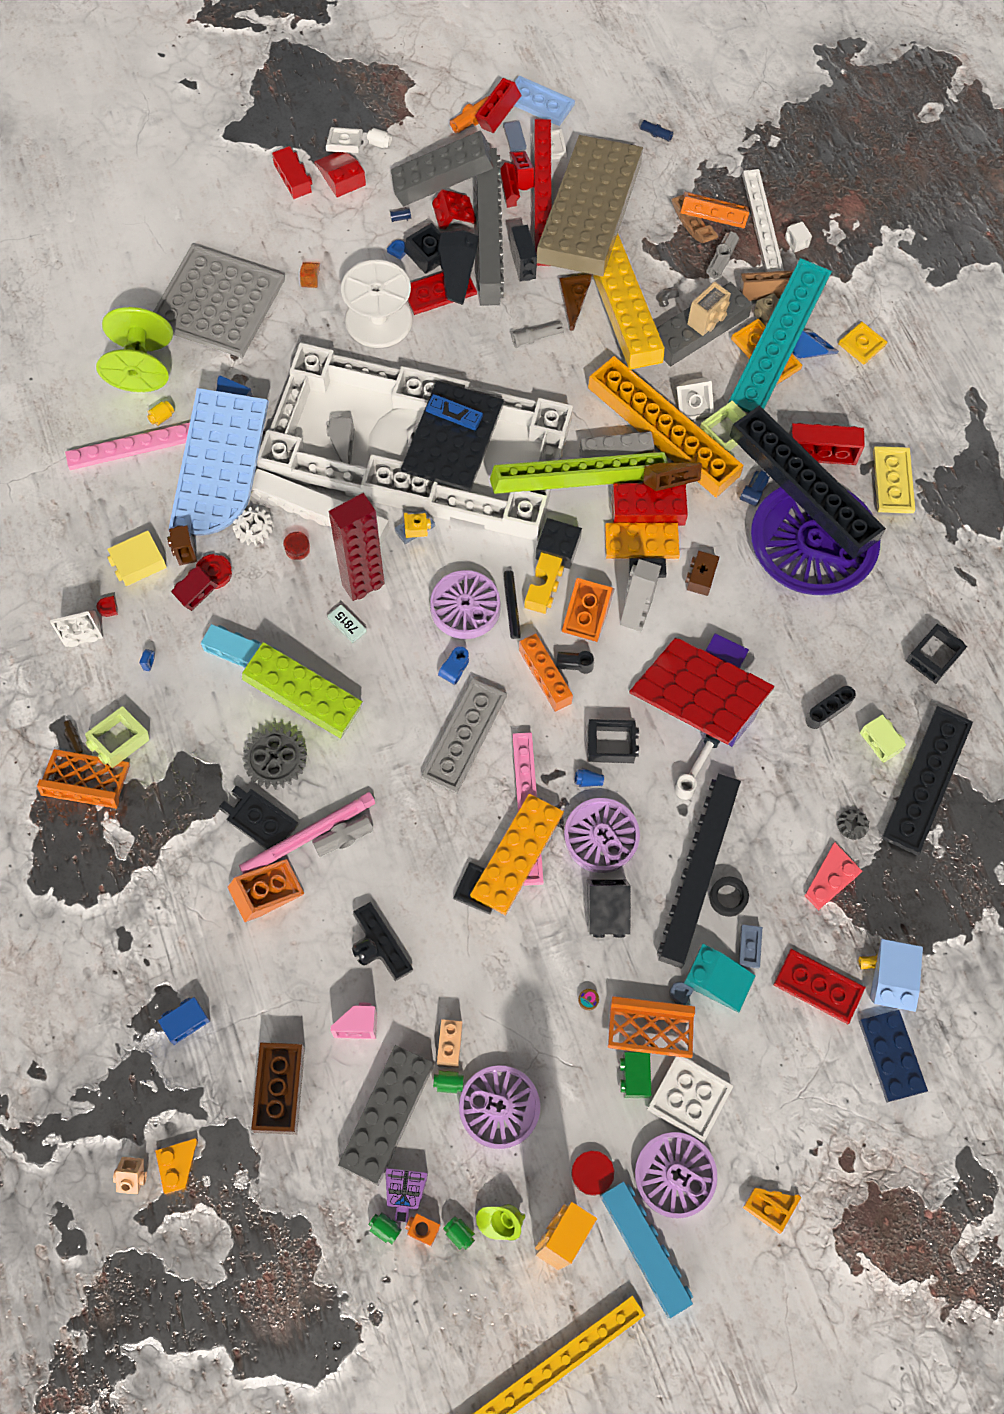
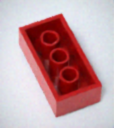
M792 423L789 434L818 463L857 465L865 447L864 428Z
M613 483L611 494L613 523H678V526H685L688 517L686 484L655 491L644 483Z

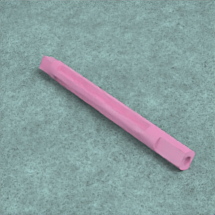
M368 792L240 864L239 867L242 874L269 865L327 832L334 826L375 804L373 796Z

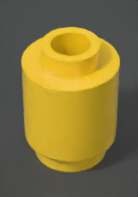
M161 401L147 411V418L151 424L159 426L172 417L175 411L168 401Z

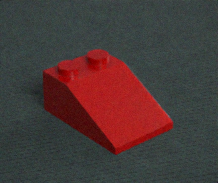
M335 152L314 161L337 198L366 186L365 171L359 162L348 152Z

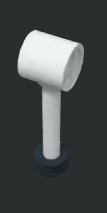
M706 734L703 740L705 746L689 774L680 776L677 781L675 793L680 799L686 800L693 796L697 787L695 778L711 749L717 748L720 743L719 740ZM686 784L690 789L686 790L681 785Z

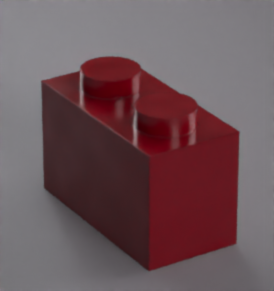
M197 565L188 572V575L182 581L175 584L171 592L185 608L193 611L218 585L205 570Z

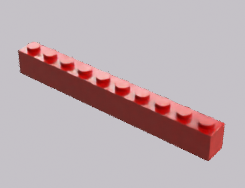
M535 119L534 248L537 254V247L552 209L551 119ZM537 263V266H549V265Z

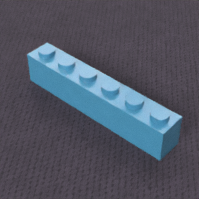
M622 1182L602 1194L600 1198L667 1318L671 1319L693 1305L691 1301L693 1295L687 1285L683 1287L679 1278L682 1276L675 1265L671 1266L667 1259L670 1255L663 1244L660 1246L656 1239L658 1233L652 1224L648 1225L644 1217L647 1214L641 1204L637 1206L633 1199L636 1195L632 1187Z

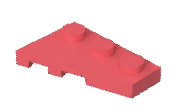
M834 842L808 888L805 897L819 911L863 871Z

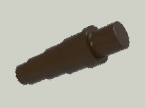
M67 720L64 722L66 728L64 731L76 753L81 754L83 749L76 727L73 726L71 720Z

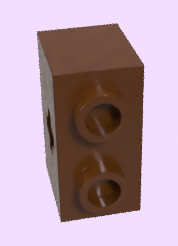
M698 550L697 557L693 556L690 567L693 568L692 573L688 572L685 583H689L688 591L705 596L709 595L720 556Z

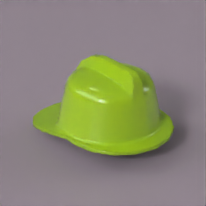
M504 1204L499 1207L488 1206L478 1211L476 1223L479 1230L488 1238L513 1241L520 1237L521 1227L526 1216L511 1204Z

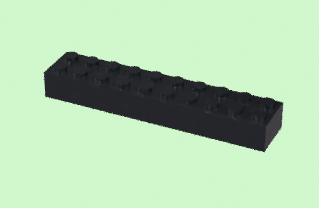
M760 405L733 424L730 437L853 559H856L881 539L886 528Z

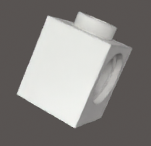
M803 222L791 224L787 228L785 239L794 253L808 248L812 238Z

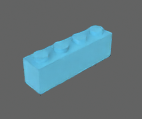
M212 624L201 641L204 651L246 668L261 645L255 639H246L238 632L232 633L221 625L215 626Z

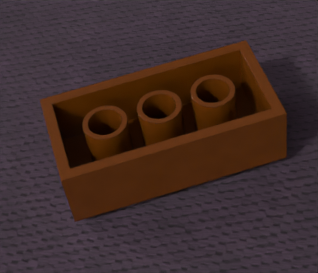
M260 1042L251 1130L254 1133L297 1135L305 1055L303 1044Z

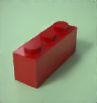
M502 78L476 113L475 117L482 129L494 134L522 96L515 82Z
M290 146L273 152V164L293 199L312 193L311 185L313 183L311 177L306 175L304 165L299 163L297 153L293 152Z

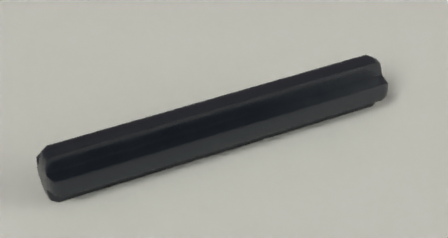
M510 570L504 572L511 639H519L521 633L514 572Z

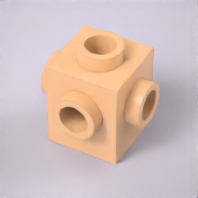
M121 1158L113 1175V1182L116 1183V1192L127 1194L139 1193L141 1186L145 1185L147 1179V1172H144V1159Z

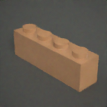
M794 270L741 274L739 291L749 301L760 300L773 293L780 299Z

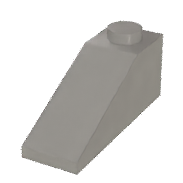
M330 418V426H327V436H330L340 461L351 464L355 430L352 418Z

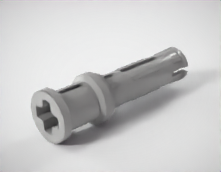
M559 322L535 330L528 328L524 332H513L511 334L513 345L515 348H518L522 344H532L537 339L564 333V328L557 329L562 327L563 324Z

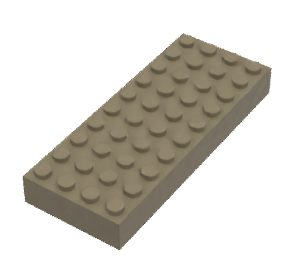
M578 136L537 247V263L604 276L641 166L643 147L589 136Z

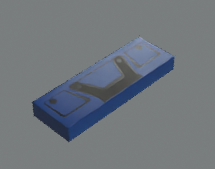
M434 394L426 407V412L475 431L483 417V413Z

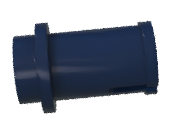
M406 207L404 210L390 211L392 222L408 221V219H411L410 209Z

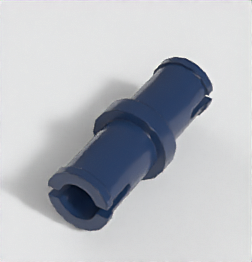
M643 120L640 127L642 131L652 134L653 137H659L668 142L672 140L674 134L673 131L662 128L660 124L655 125L647 120Z

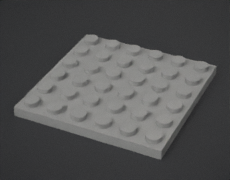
M191 245L153 312L159 314L170 323L173 335L243 358L284 283L285 275Z

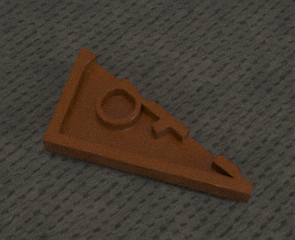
M591 274L559 278L570 331L575 329L591 283Z

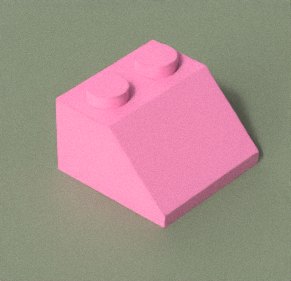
M363 1002L359 1003V1006L351 1007L331 1026V1033L334 1038L376 1039L377 1012L375 1006H371V1003Z

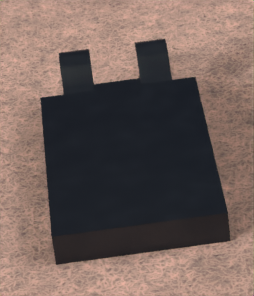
M237 785L231 791L232 795L239 799L235 807H232L226 801H223L219 806L223 813L229 815L226 819L228 823L266 850L287 839L298 826L296 820L257 792L250 789L246 793Z

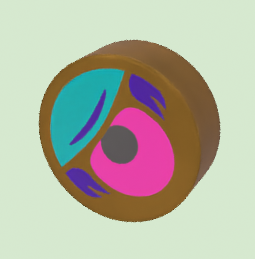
M593 989L583 990L578 998L580 1007L587 1011L595 1009L599 1003L598 993Z

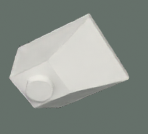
M706 377L693 379L676 386L678 410L688 419L705 418L714 414L711 380Z

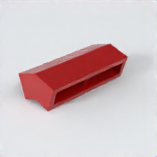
M505 162L500 170L506 205L509 208L517 206L520 193L514 165Z

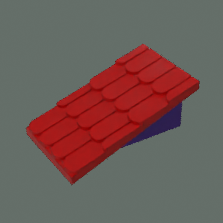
M674 638L635 683L629 693L733 747L755 720L762 703L775 686L731 663L724 662L700 648L698 649L681 639Z

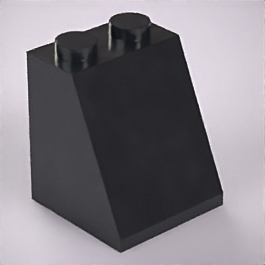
M587 879L588 932L593 937L604 938L605 935H613L616 938H623L625 934H630L631 885L627 879Z

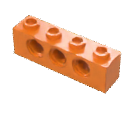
M535 633L519 641V652L554 711L556 712L572 704L573 694L537 634Z

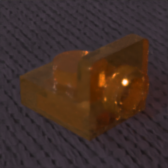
M303 262L300 269L301 287H318L320 263Z

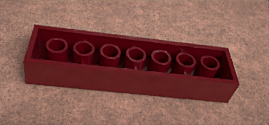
M364 493L328 511L341 583L352 601L364 598L369 592L379 590L385 584L376 510Z

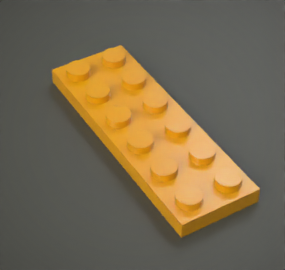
M528 794L470 896L506 916L561 820L564 811Z

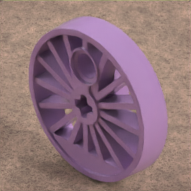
M468 570L456 571L443 577L433 589L430 601L432 619L442 632L451 637L472 639L482 636L494 627L500 616L501 602L499 592L494 583L483 574ZM463 579H464V594H463L462 589H461V587H460V585H459V583H460ZM468 579H472L474 582L468 592ZM478 583H483V585L475 591ZM488 588L491 590V592L482 594ZM493 597L496 599V601H485ZM434 607H445L436 611ZM486 608H496V611L494 612ZM448 614L443 620L439 618V616ZM457 615L452 627L446 625ZM476 616H481L482 618H481V619H475L474 617H476ZM461 618H463V630L456 629ZM467 622L473 627L472 630H467Z
M594 798L581 803L571 812L566 821L564 837L568 853L579 866L596 873H609L622 868L633 857L639 845L640 831L636 818L626 806L612 799ZM609 807L615 809L616 812L606 824ZM605 808L603 821L601 823L599 811ZM619 813H622L626 817L618 823H616L615 825L611 826L617 818V816L619 815ZM594 814H595L596 823H595V821L593 820V818L591 817V816H593ZM628 822L632 826V828L616 830ZM580 825L585 829L575 828V826ZM568 832L584 836L569 839ZM599 832H600V834H604V833H605V834H606V835H605V838H604L602 835H601V836H598ZM634 833V839L619 837ZM586 842L575 850L571 846V844ZM621 843L633 845L634 847L632 851H629ZM591 846L582 860L577 854ZM597 847L594 865L587 863V860ZM616 848L618 853L611 854L608 849ZM601 852L604 855L606 866H598ZM622 853L627 856L624 860L620 858ZM610 862H617V864L610 865Z
M500 1065L487 1067L474 1074L464 1086L459 1102L460 1118L467 1133L481 1145L493 1149L511 1148L523 1142L535 1129L540 1114L539 1095L532 1081L521 1071ZM497 1072L506 1073L501 1093ZM493 1073L496 1094H494L484 1075ZM510 1074L517 1076L518 1080L505 1095ZM481 1078L488 1092L482 1091L473 1083ZM521 1081L525 1082L528 1088L510 1098ZM472 1088L475 1092L470 1097L466 1096L468 1090ZM530 1092L528 1101L513 1103ZM475 1097H483L485 1104L481 1107L475 1106L473 1104ZM464 1101L470 1102L471 1109L464 1110ZM499 1102H502L503 1107L506 1108L502 1109L501 1112H497V1108L494 1107ZM526 1106L525 1112L513 1109ZM484 1113L467 1124L464 1115ZM512 1114L523 1116V1121L521 1122ZM489 1117L477 1135H475L470 1128ZM508 1118L521 1127L519 1136ZM494 1120L489 1142H486L480 1137ZM499 1121L502 1144H493ZM504 1121L515 1138V1141L511 1143H506Z
M670 1132L655 1137L642 1149L636 1162L635 1182L641 1198L653 1211L670 1218H685L700 1212L711 1201L717 1186V1168L711 1153L703 1143L690 1135ZM670 1138H676L675 1160L673 1159L668 1142ZM682 1139L690 1144L679 1162ZM662 1143H664L669 1162L659 1150ZM693 1146H696L701 1152L687 1164H684ZM656 1155L659 1157V1159L662 1161L664 1165L654 1160ZM702 1156H705L708 1162L707 1165L688 1169ZM651 1164H653L654 1166L658 1167V1168L661 1169L662 1171H660V1170H653V1169H649V1168H650ZM710 1168L711 1178L700 1177L694 1172ZM678 1170V1176L681 1178L673 1180L671 1172ZM646 1174L662 1176L655 1179L643 1181ZM664 1181L646 1196L642 1186ZM691 1181L699 1183L700 1190L698 1193L691 1191ZM705 1182L710 1183V1188L708 1192L705 1191ZM667 1186L658 1205L655 1206L649 1199ZM672 1189L670 1212H666L661 1207ZM676 1191L678 1192L683 1213L679 1214L674 1213ZM683 1192L687 1194L696 1206L690 1212H688ZM704 1195L706 1198L700 1204L695 1197Z

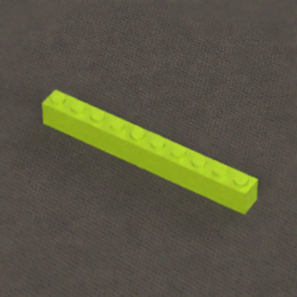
M659 452L494 465L490 482L494 494L643 482L645 466L668 463L665 453Z

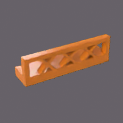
M684 191L680 213L745 228L749 209L747 206Z

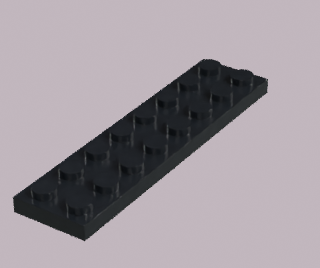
M937 706L935 708L881 839L917 856L921 853L973 721Z

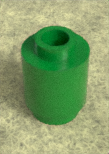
M439 1070V1074H434L433 1087H437V1092L457 1094V1092H462L464 1075L459 1074V1072Z
M382 1212L380 1215L375 1214L368 1224L371 1227L369 1232L383 1242H389L391 1245L402 1231L398 1227V1223Z
M454 1216L443 1228L446 1232L445 1235L459 1250L462 1248L467 1250L475 1242L473 1238L475 1233L461 1218L458 1219Z

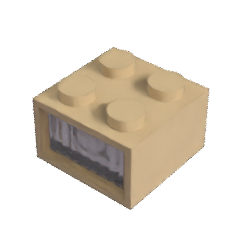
M713 282L692 302L687 324L702 336L708 331L711 332L719 321H723L727 316L726 311L730 304L731 293L716 282Z

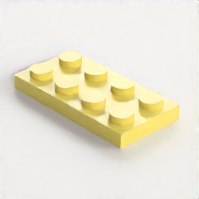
M874 447L873 461L877 512L914 513L915 500L910 448Z

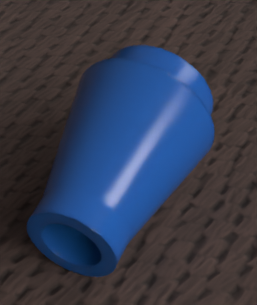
M584 768L577 769L574 783L579 785V787L603 786L604 775Z

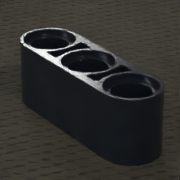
M843 686L815 705L806 717L807 726L812 729H818L843 712L855 699V690L850 686ZM841 695L847 696L848 699H844ZM827 705H831L834 710L829 709ZM812 715L818 716L820 720H815Z

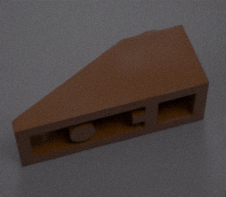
M657 463L645 466L644 484L655 491L700 481L702 463Z

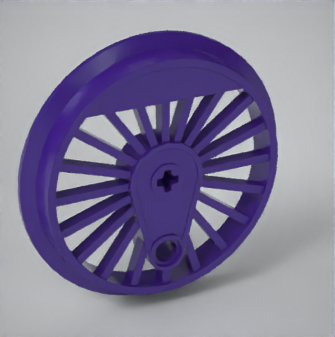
M781 487L770 493L762 501L752 521L751 542L761 566L783 586L808 595H833L857 586L874 568L880 552L881 539L859 556L864 558L863 563L859 564L807 512L806 522L797 503ZM848 491L863 507H865L871 513L869 508L857 496ZM791 509H793L800 524L789 514ZM786 519L792 526L784 523L783 521ZM780 527L787 532L778 531ZM774 536H775V537H779V538H783V539H788V540L771 541ZM792 546L771 554H768L766 551V547ZM796 552L778 566L772 561L773 559ZM801 555L802 557L790 575L782 571L783 568ZM806 558L808 560L802 582L793 577ZM812 561H814L817 584L807 583ZM819 563L822 564L831 583H822ZM830 566L834 567L845 579L837 581ZM851 568L856 569L853 574H850L847 570Z

